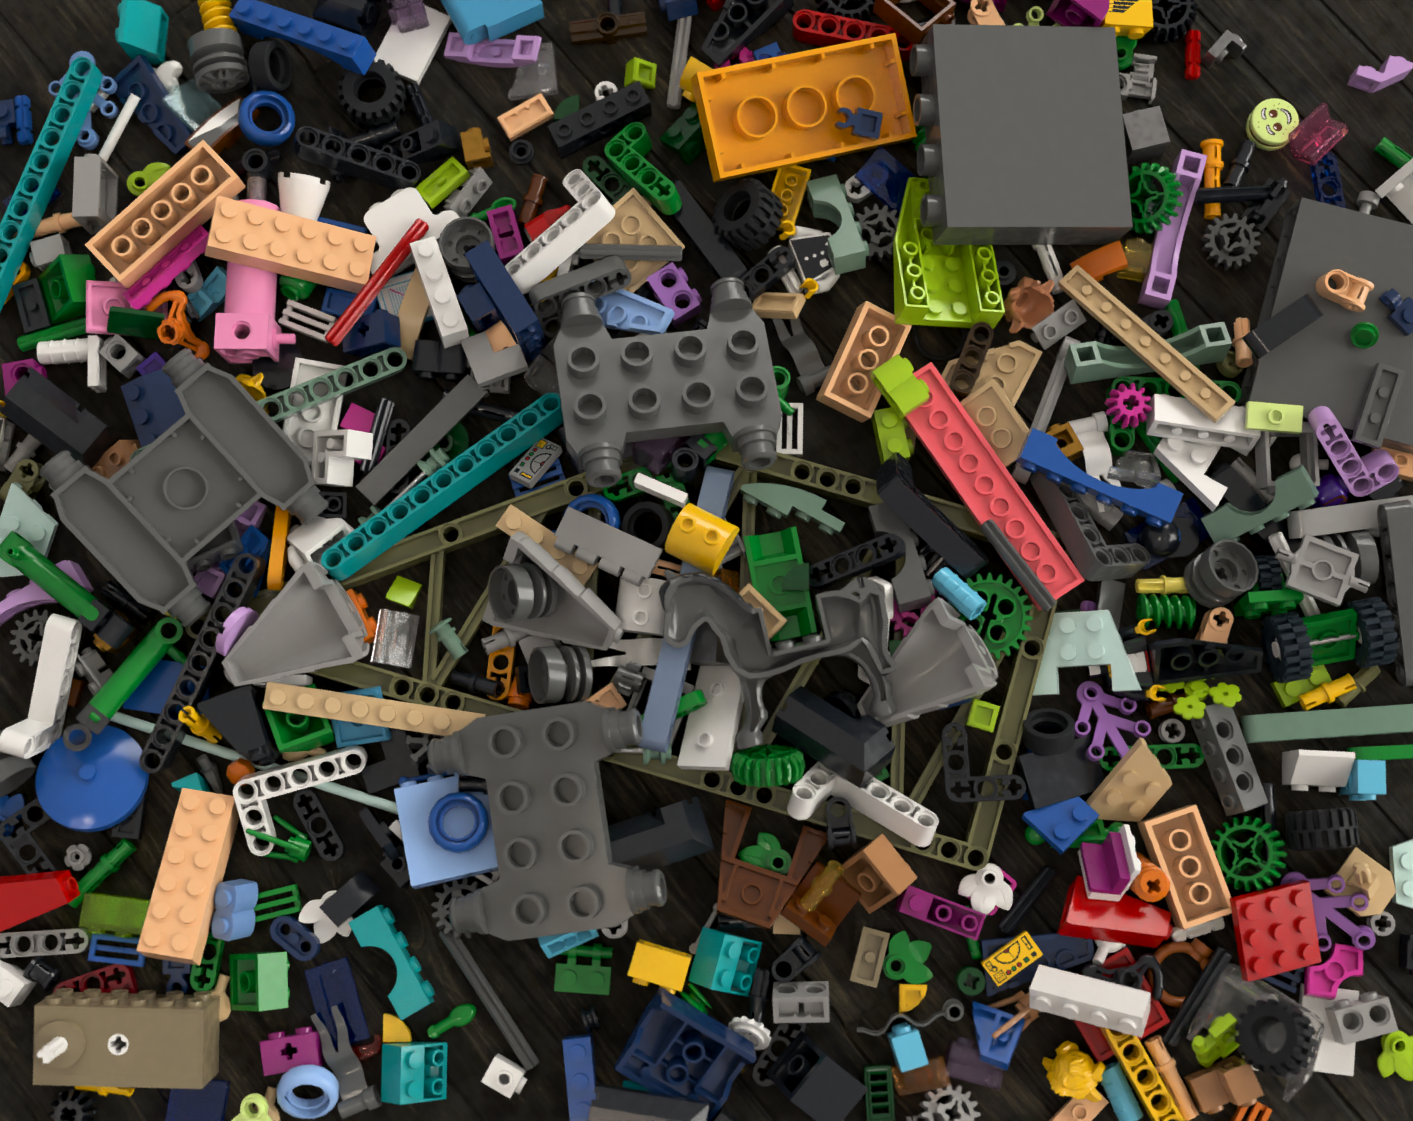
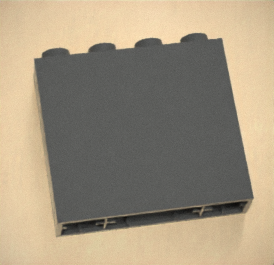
M932 24L921 44H913L909 61L910 73L912 77H921L922 94H916L914 99L913 120L915 126H925L926 144H920L918 147L916 165L919 176H928L930 193L923 195L921 199L920 220L923 227H932L933 245H1108L1118 241L1133 227L1115 27Z
M1303 197L1286 211L1257 327L1307 293L1320 309L1323 316L1257 360L1252 353L1253 364L1245 369L1241 385L1242 394L1236 406L1246 407L1248 401L1303 406L1302 422H1308V415L1314 408L1325 406L1333 412L1351 441L1375 365L1380 362L1405 370L1381 446L1413 455V332L1405 336L1386 317L1392 311L1378 299L1385 291L1393 288L1400 294L1402 301L1407 297L1413 300V225ZM1339 269L1372 282L1374 288L1372 291H1369L1364 302L1365 310L1363 312H1355L1321 297L1315 287L1318 278L1331 270ZM1329 278L1328 285L1336 290L1335 281ZM1360 322H1369L1375 325L1379 331V338L1376 344L1366 349L1356 347L1350 339V332L1354 325Z

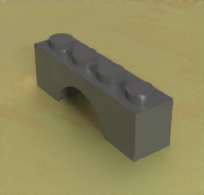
M885 503L869 506V518L875 537L892 533L902 538L906 545L905 553L903 554L905 558L904 567L897 576L891 579L893 595L899 614L928 606L931 603V595H934L935 591L931 579L926 580L923 572L927 570L923 554L918 555L915 547L919 546L916 532L914 530L910 531L909 526Z

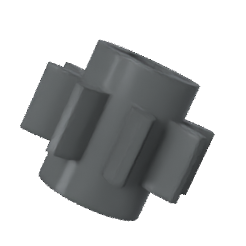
M630 661L626 666L620 665L613 680V684L619 687L618 693L628 697L633 694V691L640 693L646 679V674L640 671L642 665Z

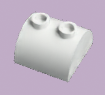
M620 576L615 615L623 622L621 627L625 629L624 632L664 637L665 611L661 605L659 589L666 581L644 578L642 584L638 587L621 579L622 576Z

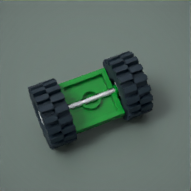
M1372 597L1347 602V605H1344V610L1301 618L1297 612H1289L1265 617V620L1262 621L1263 627H1261V633L1263 634L1261 642L1264 645L1262 649L1266 655V664H1269L1270 674H1273V678L1277 680V683H1286L1310 678L1313 666L1355 659V664L1359 665L1360 668H1369L1394 662V657L1397 655L1395 649H1398V643L1395 642L1397 632H1394L1393 627L1395 623L1394 620L1391 621L1390 617L1392 614L1390 610H1386V603L1382 602L1381 598Z

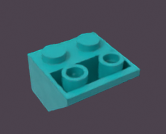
M122 0L118 4L120 21L119 27L115 30L117 43L120 44L132 61L138 55H142L147 58L150 65L165 63L169 17L161 6L146 0Z
M703 927L688 981L708 989L748 997L763 943L728 932Z
M397 1042L382 1044L381 1102L403 1105L446 1099L447 1042Z

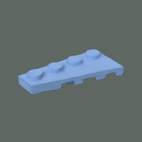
M624 289L595 299V307H597L599 314L602 316L603 325L609 329L650 335L664 334L675 315L672 309Z

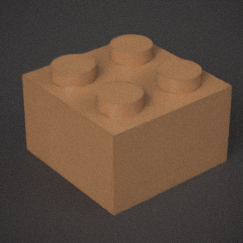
M883 833L855 852L835 870L844 881L861 892L859 902L869 914L897 897L918 878Z

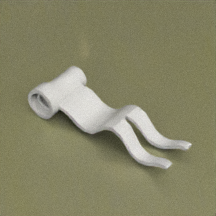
M1101 411L1093 413L1091 417L1068 421L1084 448L1083 455L1086 473L1100 480L1102 475L1109 484L1121 487L1120 481L1114 474L1110 447L1104 436V432L1108 431V421L1105 412ZM1097 502L1099 513L1105 512L1104 504Z
M663 638L620 640L618 643L613 642L609 648L626 652V655L591 660L592 667L626 666L630 661L642 666L657 665ZM689 663V666H688V670H687V671H690V670H691V664H690V663Z

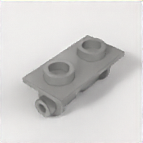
M474 167L473 170L469 169L468 172L471 177L460 185L463 189L461 191L458 189L454 190L449 198L445 200L444 208L456 212L459 218L468 215L493 183L481 167Z
M1072 299L1031 328L1033 333L1030 334V337L1035 343L1039 341L1042 348L1046 350L1087 320L1076 301Z
M88 647L81 652V657L77 653L74 670L80 677L85 676L90 683L88 688L94 696L113 673L110 669H107L100 674L98 670L104 668L106 663L95 649L92 650L91 647Z

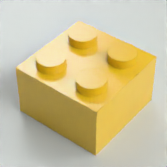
M640 939L636 944L628 976L633 977L632 982L648 986L651 982L660 985V987L675 995L676 990L682 992L692 955Z

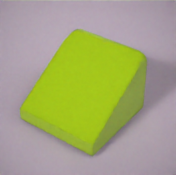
M634 57L626 64L624 86L627 87L639 81L643 89H654L657 64Z
M397 575L385 598L413 610L423 585Z

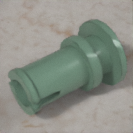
M450 617L437 623L430 630L429 634L431 635L434 632L437 634V641H442L455 661L469 650L466 649L454 632L456 628H452L448 622L452 620Z

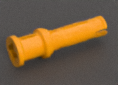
M1207 139L1200 142L1202 154L1207 155L1203 171L1204 188L1220 187V171L1224 167V162L1221 161V148L1224 146V142L1221 139ZM1204 203V219L1213 220L1215 217L1221 218L1220 203Z

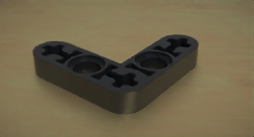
M956 722L949 723L943 728L941 744L944 789L949 800L957 803L1005 801L1019 799L1024 795L1026 785L1024 780L1018 775L970 777L966 729L963 725ZM952 727L956 728V732H961V737L957 738L956 742L957 747L963 746V751L952 750L947 752L946 746L952 747V739L947 738L946 733H949ZM951 755H959L963 759V767L960 770H952L948 766V759ZM1012 779L1015 784L1020 785V790H1017L1015 795H1011L1009 790H1002V797H997L998 785L996 780H1001L1000 785H1008ZM968 781H973L972 791L975 798H969L970 792L961 793L960 798H956L955 793H950V788L955 786V782H959L960 787H970ZM981 781H988L992 784L993 792L990 796L984 797L978 793L977 787Z
M37 797L0 824V839L26 874L40 873L36 866L30 870L28 865L35 863L41 856L45 861L39 864L44 870L50 868L51 871H58L31 834L33 830L51 819L43 808L44 815L40 821L33 822L28 819L27 812L31 807L38 806L42 808ZM21 814L23 821L30 828L25 830V826H22L16 831L17 837L14 838L12 835L6 837L4 834L7 831L6 825L9 823L13 826L19 823L20 820L17 819V816ZM30 844L35 847L36 855L32 860L21 858L20 849L24 845Z

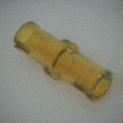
M830 860L820 876H816L812 880V886L804 897L800 899V904L805 910L814 912L822 899L831 894L833 891L832 886L844 873V868L840 863Z

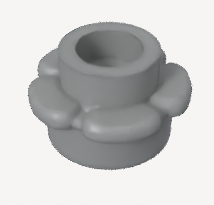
M73 844L66 850L67 855L64 857L65 864L68 867H72L75 871H80L89 865L92 854L86 845ZM77 854L80 856L78 860L75 858Z

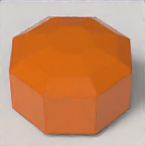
M239 758L228 766L226 776L232 784L236 785L241 777L254 773L255 768L250 761Z

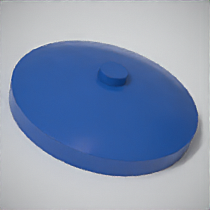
M106 725L98 735L92 732L91 743L81 751L68 749L64 745L62 735L43 755L36 773L35 786L37 797L44 811L61 826L79 832L105 830L124 821L141 803L149 781V773L145 772L139 763L143 750L129 734L118 728ZM80 729L73 730L69 734V740L73 744L82 743L86 737L85 733Z

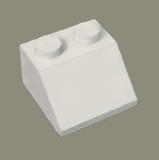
M1318 750L1282 752V785H1291V790L1308 791V786L1319 787V792H1336L1337 787H1346L1355 760V752Z

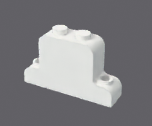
M411 187L396 190L389 199L373 204L364 216L367 228L373 236H376V242L379 245V250L373 253L371 273H375L416 219H422L429 226V230L422 239L435 236L439 246L441 232L448 223L459 218L458 214L451 210L443 211L438 215L432 214L420 193ZM412 253L407 256L393 276L414 264Z

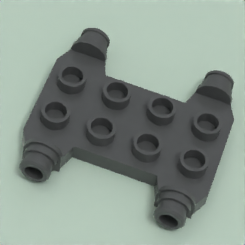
M724 277L712 284L710 288L712 298L707 329L612 339L603 325L602 316L599 314L597 307H595L596 301L591 294L575 292L567 295L562 300L561 307L563 312L561 314L560 330L553 348L566 448L579 465V470L586 472V482L589 485L598 488L609 487L621 479L622 475L619 468L623 465L625 445L629 442L722 432L730 444L732 452H738L742 456L741 462L745 468L761 470L770 467L777 460L774 449L776 448L782 412L765 324L752 309L751 300L748 298L746 291H744L745 287L742 280L736 277Z
M185 348L162 367V372L165 375L167 374L172 380L171 384L176 388L174 392L178 395L185 415L109 479L93 471L88 465L84 466L79 460L75 461L67 450L61 451L40 469V475L50 482L48 486L54 491L50 495L55 500L60 520L138 603L159 610L162 614L168 612L173 618L177 617L183 627H189L211 608V603L206 601L201 595L203 592L197 587L198 583L195 581L187 563L192 556L261 497L279 506L283 511L286 509L291 515H295L302 525L310 523L328 507L329 502L319 494L320 490L315 485L316 481L312 477L307 457L235 377L212 367L208 362L205 364L201 358L197 359L189 348Z
M591 701L486 716L476 718L463 729L454 731L452 735H446L443 739L435 738L429 742L427 749L428 762L435 774L439 775L448 772L449 774L457 773L458 775L480 777L486 779L500 879L488 886L475 890L474 893H468L465 897L457 896L452 899L449 906V917L452 928L457 933H464L465 931H470L471 933L479 932L481 935L490 934L507 941L611 928L619 926L634 914H640L645 910H649L651 906L660 907L666 903L667 889L662 871L654 869L653 871L646 872L645 869L639 870L638 865L630 866L616 863L612 859L599 761L615 752H620L627 745H639L642 742V720L640 713L635 708L622 711L621 709H615V707H606Z

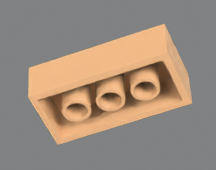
M868 301L859 305L816 400L861 423L870 419L881 396L870 375L879 366L900 354L912 325L895 324V315Z
M1187 805L1137 823L1150 860L1169 877L1170 889L1165 896L1169 911L1172 913L1171 916L1175 927L1187 929L1232 913L1231 895L1197 805Z

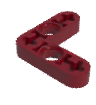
M113 964L57 984L53 990V993H55L57 989L65 988L66 986V988L73 989L79 987L80 992L88 989L87 982L93 976L100 981L99 989H101V993H111L112 990L126 989L129 991L128 993L139 994L132 967L121 964ZM117 968L120 972H125L122 983L119 979L107 982L106 977L116 974Z

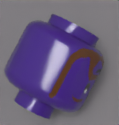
M1328 473L1319 478L1320 486L1316 487L1319 494L1314 498V508L1347 503V495L1351 492L1340 475L1335 476L1332 473Z

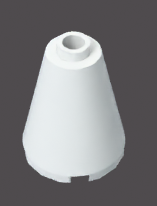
M284 172L278 173L280 211L317 221L331 183L326 180L325 185L320 184V178L304 174L290 173V178L283 177Z

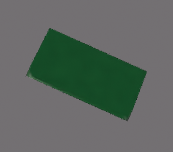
M111 306L108 313L107 332L159 339L157 328L165 319V314Z

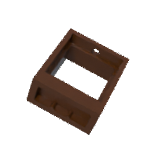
M875 0L873 12L909 42L921 44L932 24L952 23L956 3L953 0H918L936 14L922 27L895 6L901 0Z

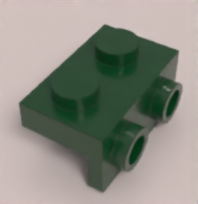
M694 103L685 110L659 139L663 146L679 154L687 165H690L706 148L698 109Z

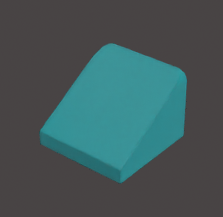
M196 772L171 783L172 787L180 793L182 788L210 792L206 779Z

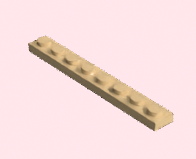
M1076 265L1058 282V287L1214 423L1235 405V400L1079 265Z
M268 681L263 709L442 736L452 735L454 731L463 729L476 718L486 717V714Z

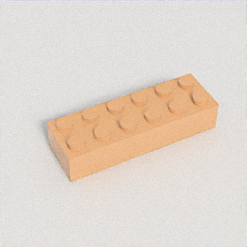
M202 140L91 238L85 246L128 289L199 225L203 226L212 218L217 196L233 199L246 186L218 154Z
M217 196L204 256L359 293L369 280L376 236Z
M182 788L136 950L145 957L200 966L215 911L216 888L223 881L239 821V813L234 796Z

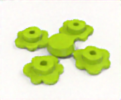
M1206 679L1189 681L1186 684L1185 682L1164 684L1161 686L1166 687V689L1158 690L1175 693L1176 689L1184 687L1186 698L1179 697L1177 704L1173 707V711L1178 715H1182L1186 720L1204 717L1206 704L1199 701L1206 699L1208 693L1213 697L1215 704H1221L1228 708L1234 707L1236 702L1242 699L1238 686L1219 683L1217 687H1212L1209 690V686L1203 682Z

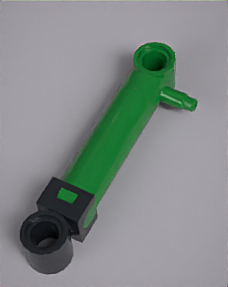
M773 366L775 381L781 384L777 386L781 411L791 416L794 413V409L784 400L790 384V373L784 367ZM719 432L691 436L685 442V446L677 449L672 455L670 472L673 479L679 483H689L694 480L697 468L703 472L707 466L716 460V455L729 444L724 434ZM687 463L690 467L684 468L679 466V464Z
M11 531L0 544V558L19 570L111 647L118 649L135 629L130 622L120 616L105 602L97 599L36 550L29 541L18 533Z
M171 617L160 619L93 698L76 715L75 718L79 722L70 724L65 728L63 742L68 749L81 751L87 748L91 743V733L94 732L98 735L110 722V719L166 654L182 665L185 664L187 657L174 646L183 634L182 625L177 619ZM165 623H171L175 626L176 633L172 638H165L161 635V627ZM80 729L85 733L86 737L82 743H71L69 734L73 730Z

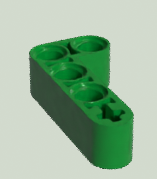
M640 122L630 123L606 144L605 154L612 168L657 209L666 215L675 214L682 206V200L673 182L643 158L652 148V141L645 126Z

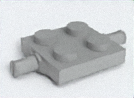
M1306 534L1303 536L1299 549L1295 553L1279 547L1276 552L1277 554H1275V559L1290 564V572L1284 585L1285 587L1336 607L1340 606L1345 592L1350 587L1366 593L1367 587L1370 586V582L1354 577L1355 565L1359 554Z

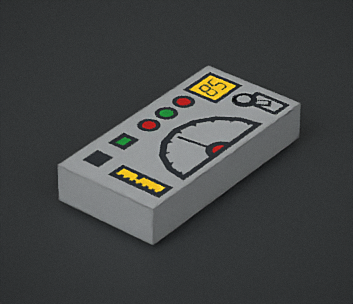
M544 438L537 441L509 472L510 478L532 489L562 454L561 446Z

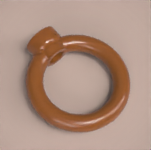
M1195 937L1191 943L1184 941L1167 943L1157 949L1153 955L1161 964L1170 954L1177 952L1187 953L1199 963L1201 971H1203L1209 961L1208 957L1213 951ZM1147 969V981L1153 990V975L1151 970ZM1163 990L1162 998L1159 1001L1168 1006L1180 1008L1186 996L1176 997Z

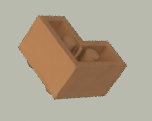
M1234 1055L1212 1064L1211 1067H1205L1183 1077L1196 1108L1203 1113H1217L1224 1109V1104L1229 1102L1237 1106L1241 1105L1242 1108L1257 1103L1256 1098L1264 1095L1251 1065Z

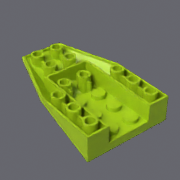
M909 177L893 241L895 324L972 328L978 322H986L994 329L1004 315L1005 309L993 246L933 245L932 227H923L920 220L921 199L923 195L930 194L929 179Z

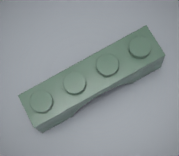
M836 174L806 181L807 200L814 218L830 220L839 227L838 231L828 238V257L835 275L866 268V256H869L868 244L866 240H861V226L859 221L855 222L853 219L854 209L852 203H847L846 201L847 191L844 183L840 184Z
M1302 464L1277 477L1275 480V496L1267 507L1258 511H1243L1228 502L1216 508L1214 512L1210 511L1204 514L1201 520L1214 543L1223 539L1238 542L1240 535L1249 532L1250 535L1257 533L1265 528L1264 523L1272 519L1275 523L1290 516L1288 511L1296 507L1303 510L1315 503L1314 498L1318 496L1319 492Z

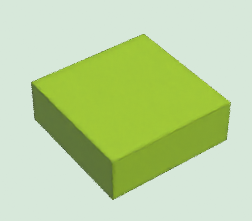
M973 699L966 726L993 733L1000 706Z

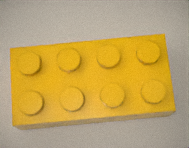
M797 165L778 169L771 191L780 199L783 205L781 223L785 220H790L794 225L796 224L807 190L806 181H809L811 177V169ZM777 228V229H776V230L785 232V230L782 229V228Z

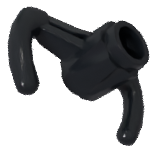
M1142 953L1133 965L1105 969L1097 964L1089 963L1082 968L1081 972L1083 976L1141 990L1142 976L1147 969H1150L1153 975L1152 998L1155 1001L1161 1000L1164 990V976L1161 966L1156 957L1151 953Z

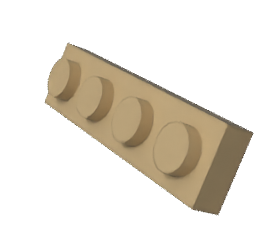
M512 504L509 505L496 524L497 528L510 537L518 531L527 534L560 565L567 568L583 586L587 584L598 568L599 563L593 566L576 558L577 548L572 555L555 548L554 544L557 539L554 536L555 533Z

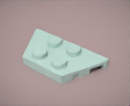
M11 483L0 516V544L11 531H14L29 541L36 550L47 558L59 523L50 514L45 513L42 506L35 499L32 500L21 489L22 486L19 483ZM0 558V577L24 575Z

